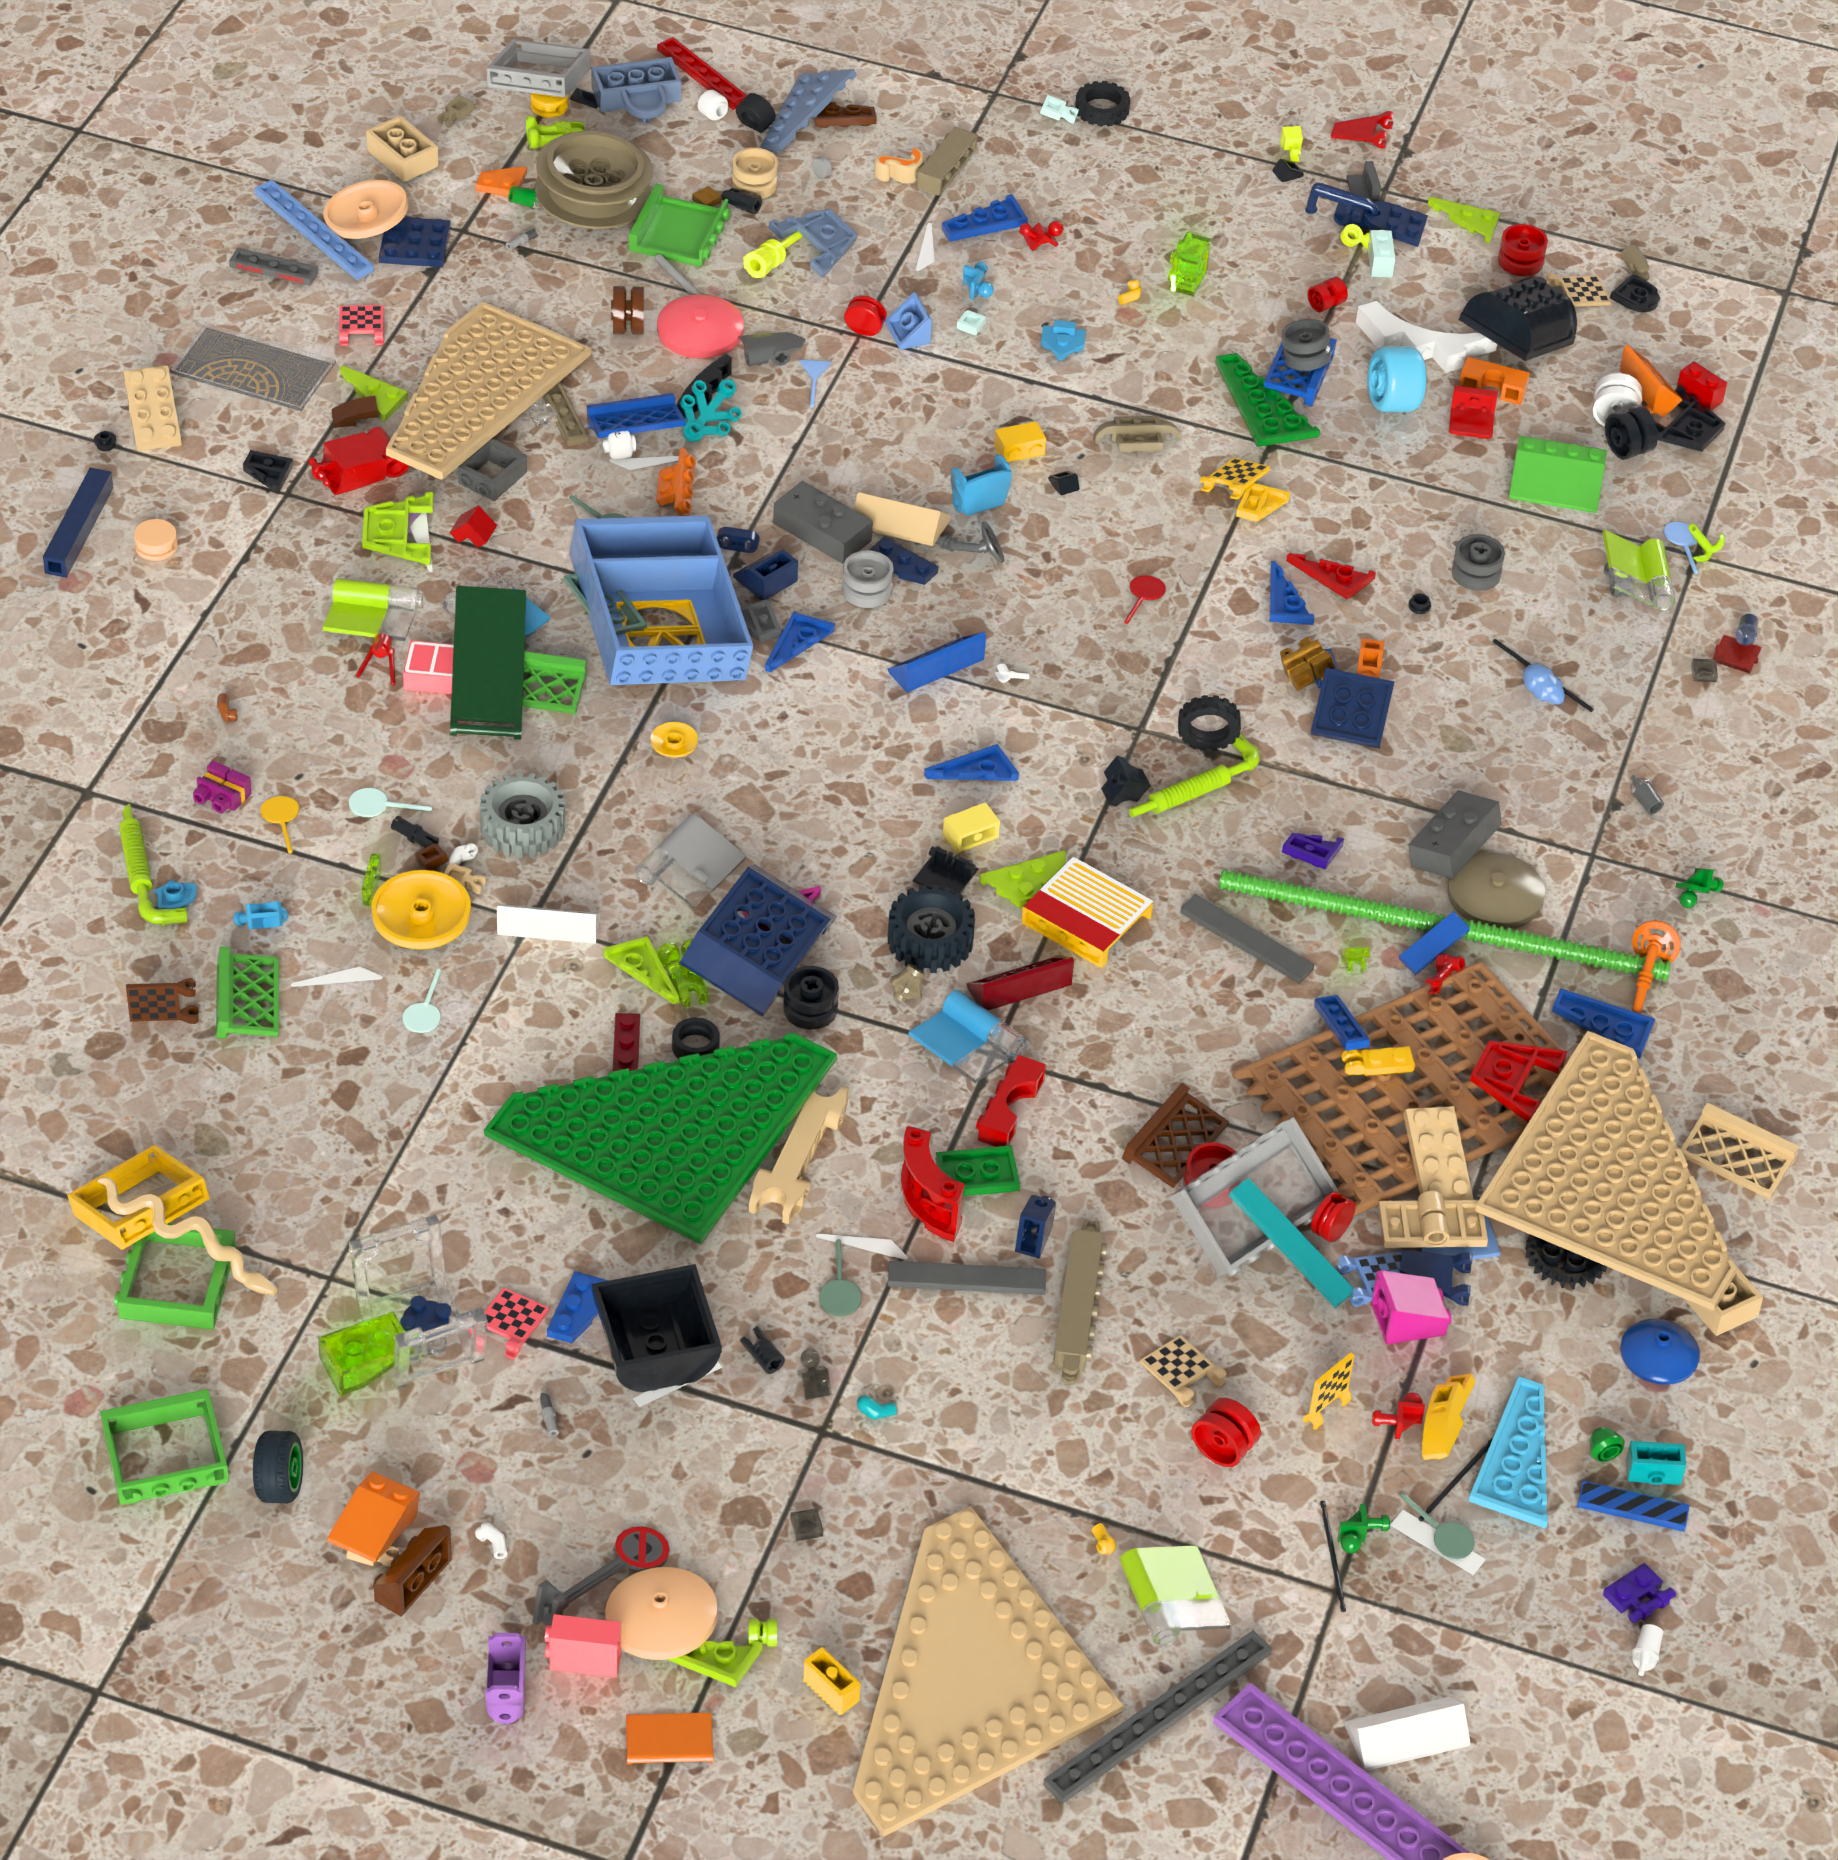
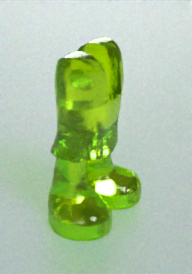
M693 939L683 943L681 946V957H683ZM665 943L661 945L657 950V955L661 963L671 973L670 978L675 983L681 1005L683 1007L690 1006L689 992L695 991L699 1005L706 1004L708 1002V992L702 977L684 966L681 967L679 963L680 953L676 944Z

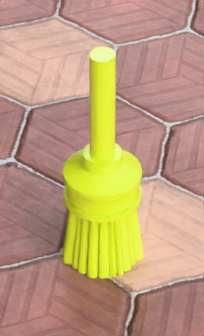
M796 231L781 242L775 239L767 240L758 249L743 257L744 269H747V272L752 277H765L772 268L784 262L786 258L785 249L802 238L803 235Z

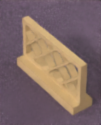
M1708 1102L1702 1110V1115L1681 1147L1686 1160L1768 1199H1771L1789 1167L1794 1164L1799 1145ZM1705 1125L1712 1128L1715 1134L1702 1137L1700 1129ZM1731 1137L1737 1141L1738 1145L1725 1148L1722 1139ZM1718 1140L1721 1149L1708 1152L1705 1143ZM1700 1144L1704 1153L1695 1155L1687 1150L1692 1145ZM1754 1148L1760 1152L1761 1156L1748 1159L1745 1150ZM1741 1151L1744 1160L1731 1163L1728 1153ZM1723 1155L1727 1164L1718 1166L1712 1162L1711 1157ZM1777 1159L1783 1162L1784 1165L1782 1168L1772 1170L1768 1161ZM1764 1162L1767 1171L1754 1174L1751 1164ZM1746 1166L1750 1175L1741 1177L1735 1173L1734 1168ZM1770 1177L1772 1185L1769 1189L1764 1188L1758 1184L1757 1179Z

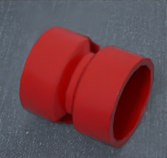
M1335 276L1325 280L1323 283L1321 282L1309 287L1307 296L1311 307L1320 313L1332 308V306L1334 307L1346 302L1348 291L1343 280Z

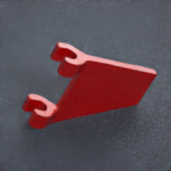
M1385 111L1377 116L1336 122L1331 138L1371 142L1378 148H1386L1387 140H1381L1380 138L1386 139L1387 131L1379 130L1375 133L1377 124H1380L1385 129H1392L1394 121L1386 119L1392 120L1394 112Z

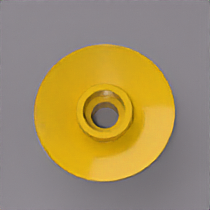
M681 722L661 724L651 734V745L654 750L667 757L686 756L693 752L698 744L696 731L691 726Z

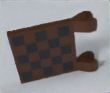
M187 978L178 983L126 984L130 1022L182 1020L189 1024H196L198 1022V1007L190 1005L180 1010L179 994L186 997L195 996V979Z

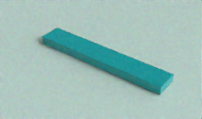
M1249 1178L1229 1193L1228 1196L1334 1308H1337L1353 1295L1352 1290L1354 1288Z

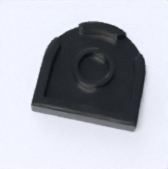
M1634 274L1620 284L1610 295V299L1637 312L1653 311L1660 302L1658 289Z

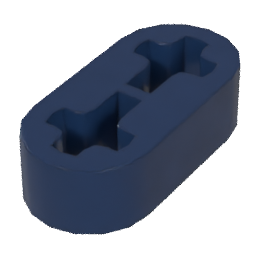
M732 527L720 528L716 537L720 548L745 553L755 552L760 541V537L756 532Z

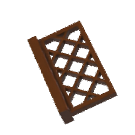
M1184 1083L1178 1086L1132 1138L1121 1158L1128 1164L1135 1161L1172 1188L1179 1183L1186 1172L1187 1160H1179L1177 1151L1191 1152L1196 1146L1201 1145L1193 1144L1191 1136L1203 1135L1205 1143L1214 1142L1229 1124L1227 1119L1188 1093L1190 1088ZM1190 1104L1197 1109L1198 1114H1186L1184 1107ZM1205 1120H1213L1220 1126L1214 1129H1207ZM1182 1121L1184 1130H1172L1171 1122ZM1188 1121H1200L1201 1129H1189ZM1174 1136H1186L1188 1145H1176ZM1169 1137L1170 1145L1159 1146L1157 1138ZM1147 1152H1155L1157 1161H1148L1142 1155ZM1160 1152H1172L1174 1160L1162 1161ZM1164 1167H1176L1177 1175L1174 1178L1165 1172Z

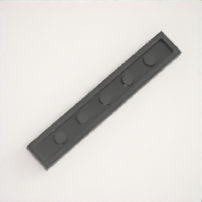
M1197 894L1181 907V914L1299 984L1314 970L1315 964Z
M889 1261L888 1287L1045 1295L1046 1269Z

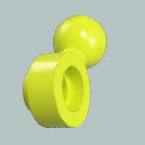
M1349 224L1341 231V241L1346 246L1354 247L1362 243L1363 247L1368 249L1370 233L1363 235L1360 227L1355 224Z

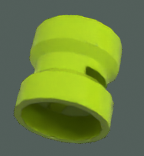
M749 1618L748 1646H753V1641H759L768 1647H777V1619L759 1621L757 1618Z

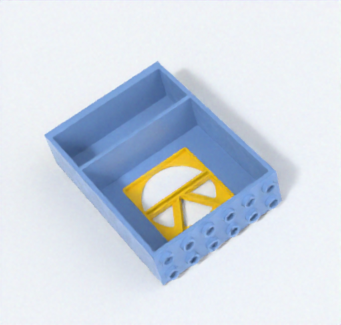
M709 515L575 519L569 555L574 571L579 575L578 584L581 593L587 600L590 609V615L588 614L610 685L746 680L753 643ZM617 590H622L637 611L649 607L669 609L685 617L692 625L653 626L644 628V631H631L616 635L614 628L626 626L628 618L625 615L623 623L614 624L611 617L620 619L622 616L618 613L610 614L609 610L613 608L622 610L620 606L624 602L617 594ZM604 594L612 596L615 600L614 606L608 609L607 605L612 602L605 598ZM696 635L697 643L696 645H685L675 636ZM652 636L648 645L636 647L629 639V637ZM662 636L666 638L671 644H673L669 646H658Z

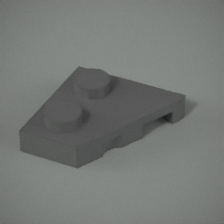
M769 599L740 607L751 637L761 643L781 636V628Z

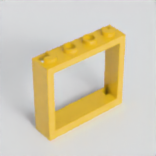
M156 1145L149 1147L67 1194L74 1216L121 1250L154 1232L152 1226L153 1210L150 1207H144L124 1216L116 1222L111 1221L95 1209L108 1200L106 1186L98 1183V1178H111L117 1185L118 1195L158 1172L169 1178L178 1186L159 1196L165 1205L166 1224L209 1200L210 1197L202 1176ZM151 1153H154V1156H155V1157H152V1156H149V1157H148V1155L151 1154Z

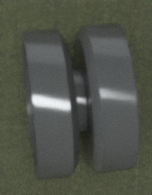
M1301 319L1285 326L1282 330V345L1284 346V362L1288 367L1300 371H1311L1325 366L1331 360L1330 332L1327 324L1315 319Z
M1470 534L1461 538L1457 542L1451 571L1453 579L1462 587L1470 590L1484 591L1494 588L1501 578L1505 557L1503 545L1491 536L1483 534Z

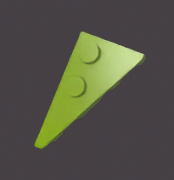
M1431 196L1428 199V206L1438 213L1441 210L1449 214V220L1466 228L1472 234L1475 232L1485 236V242H1491L1499 222L1500 213Z
M343 365L339 368L343 379L355 387V392L361 398L376 397L378 413L380 414V419L384 422L408 399V391Z
M648 936L603 948L605 959L670 1003H679V995Z
M705 1641L700 1647L688 1654L666 1660L737 1687L762 1652L763 1647L762 1642L753 1641V1646H734V1641H724L722 1643Z

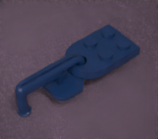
M1318 182L1312 186L1307 207L1305 208L1306 213H1316L1318 210L1316 207L1318 197H1322L1338 203L1333 217L1337 224L1344 227L1349 224H1355L1360 228L1367 227L1370 230L1392 231L1393 239L1419 246L1428 215L1385 201L1372 202L1366 197Z

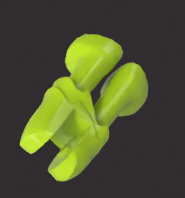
M526 116V135L529 149L544 147L553 139L565 134L585 131L584 123L580 121L554 122V125L542 126L537 124L534 116Z

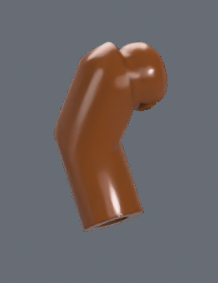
M226 693L219 694L217 708L222 719L227 723L229 721H237V710L229 709V696Z

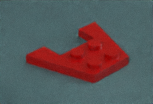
M1489 1041L1471 1073L1470 1081L1529 1123L1541 1102L1519 1094L1534 1065L1558 1074L1567 1058L1568 1051Z

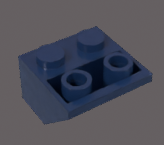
M782 549L769 553L735 572L733 578L758 598L766 600L798 581V560Z

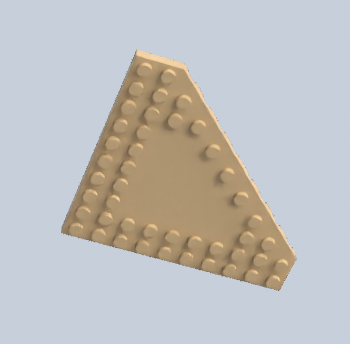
M1587 1031L1477 1202L1476 1212L1712 1311L1715 1310L1736 1274V1266L1726 1251L1727 1247L1720 1232H1717L1713 1223L1714 1219L1707 1204H1704L1701 1198V1191L1694 1176H1691L1687 1168L1688 1164L1681 1149H1678L1674 1140L1675 1136L1668 1121H1665L1662 1108L1649 1087V1081L1643 1068L1639 1066L1634 1049Z
M971 1506L924 1529L853 1787V1795L883 1837L1123 1712V1704Z

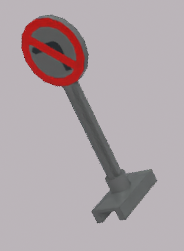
M641 1526L624 1530L616 1539L614 1550L617 1558L573 1587L561 1593L548 1580L539 1584L532 1622L535 1625L540 1622L552 1625L554 1614L563 1615V1610L569 1606V1603L625 1567L636 1571L662 1567L667 1562L670 1552L668 1541L661 1533L652 1528Z

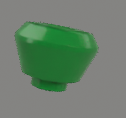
M1597 1428L1589 1439L1591 1457L1600 1462L1616 1458L1624 1449V1438L1611 1428Z

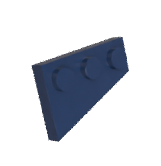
M885 537L869 549L887 556L893 563V574H897L899 579L925 585L938 574L939 566Z

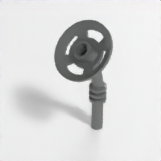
M983 521L981 524L983 540L979 541V544L958 542L957 539L946 535L943 537L939 536L935 542L942 549L945 548V550L951 552L954 550L976 553L989 552L998 562L1003 563L1005 561L1000 544L986 521Z

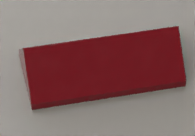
M1055 956L969 982L966 985L975 1002L989 1011L1071 986L1074 959L1073 957Z

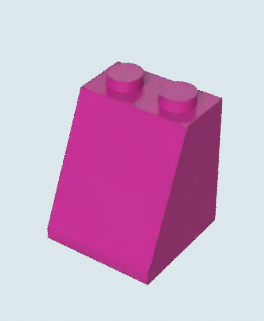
M1383 1270L1377 1271L1371 1306L1386 1345L1446 1335L1448 1324H1451V1313L1448 1308L1445 1309L1443 1292L1441 1288H1437L1434 1278Z

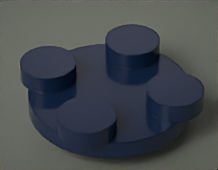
M414 1296L410 1301L411 1305L405 1310L403 1317L400 1319L401 1329L412 1338L418 1340H433L443 1335L449 1326L451 1306L447 1303L426 1300L423 1296Z

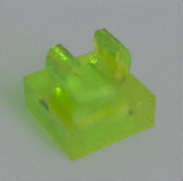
M1369 947L1345 948L1341 952V963L1348 962L1346 965L1348 973L1353 971V963L1360 965L1361 972L1366 970L1367 965L1365 961L1370 957Z

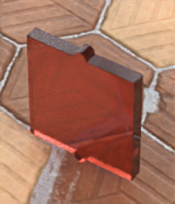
M1723 635L1720 644L1716 645V652L1712 662L1750 674L1754 665L1758 663V656L1762 647L1748 642L1746 645H1743L1741 640Z

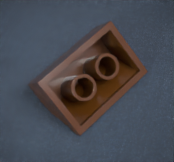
M442 1525L424 1528L418 1536L411 1538L404 1552L401 1555H396L384 1574H379L373 1583L375 1602L400 1617L406 1613L452 1560L451 1529L449 1526Z

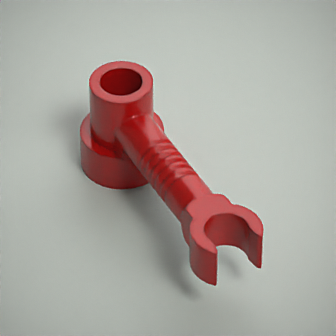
M1437 955L1435 967L1438 973L1436 976L1426 979L1425 984H1431L1427 994H1438L1443 981L1453 971H1463L1465 968L1463 956Z

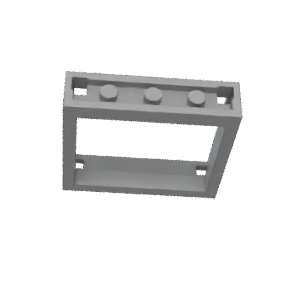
M513 39L487 67V87L566 97L591 69L590 49ZM516 44H520L522 48L516 49ZM517 61L569 69L564 74H556L512 67Z

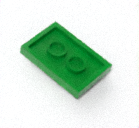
M1012 1145L936 1152L935 1160L939 1169L952 1179L964 1183L963 1196L1020 1191V1181Z

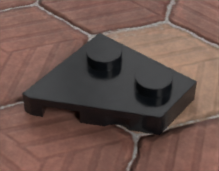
M250 450L243 463V471L274 492L280 493L294 463L292 458Z

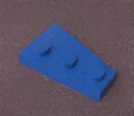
M574 1271L547 1328V1337L573 1343L599 1314L592 1295V1284L609 1280Z

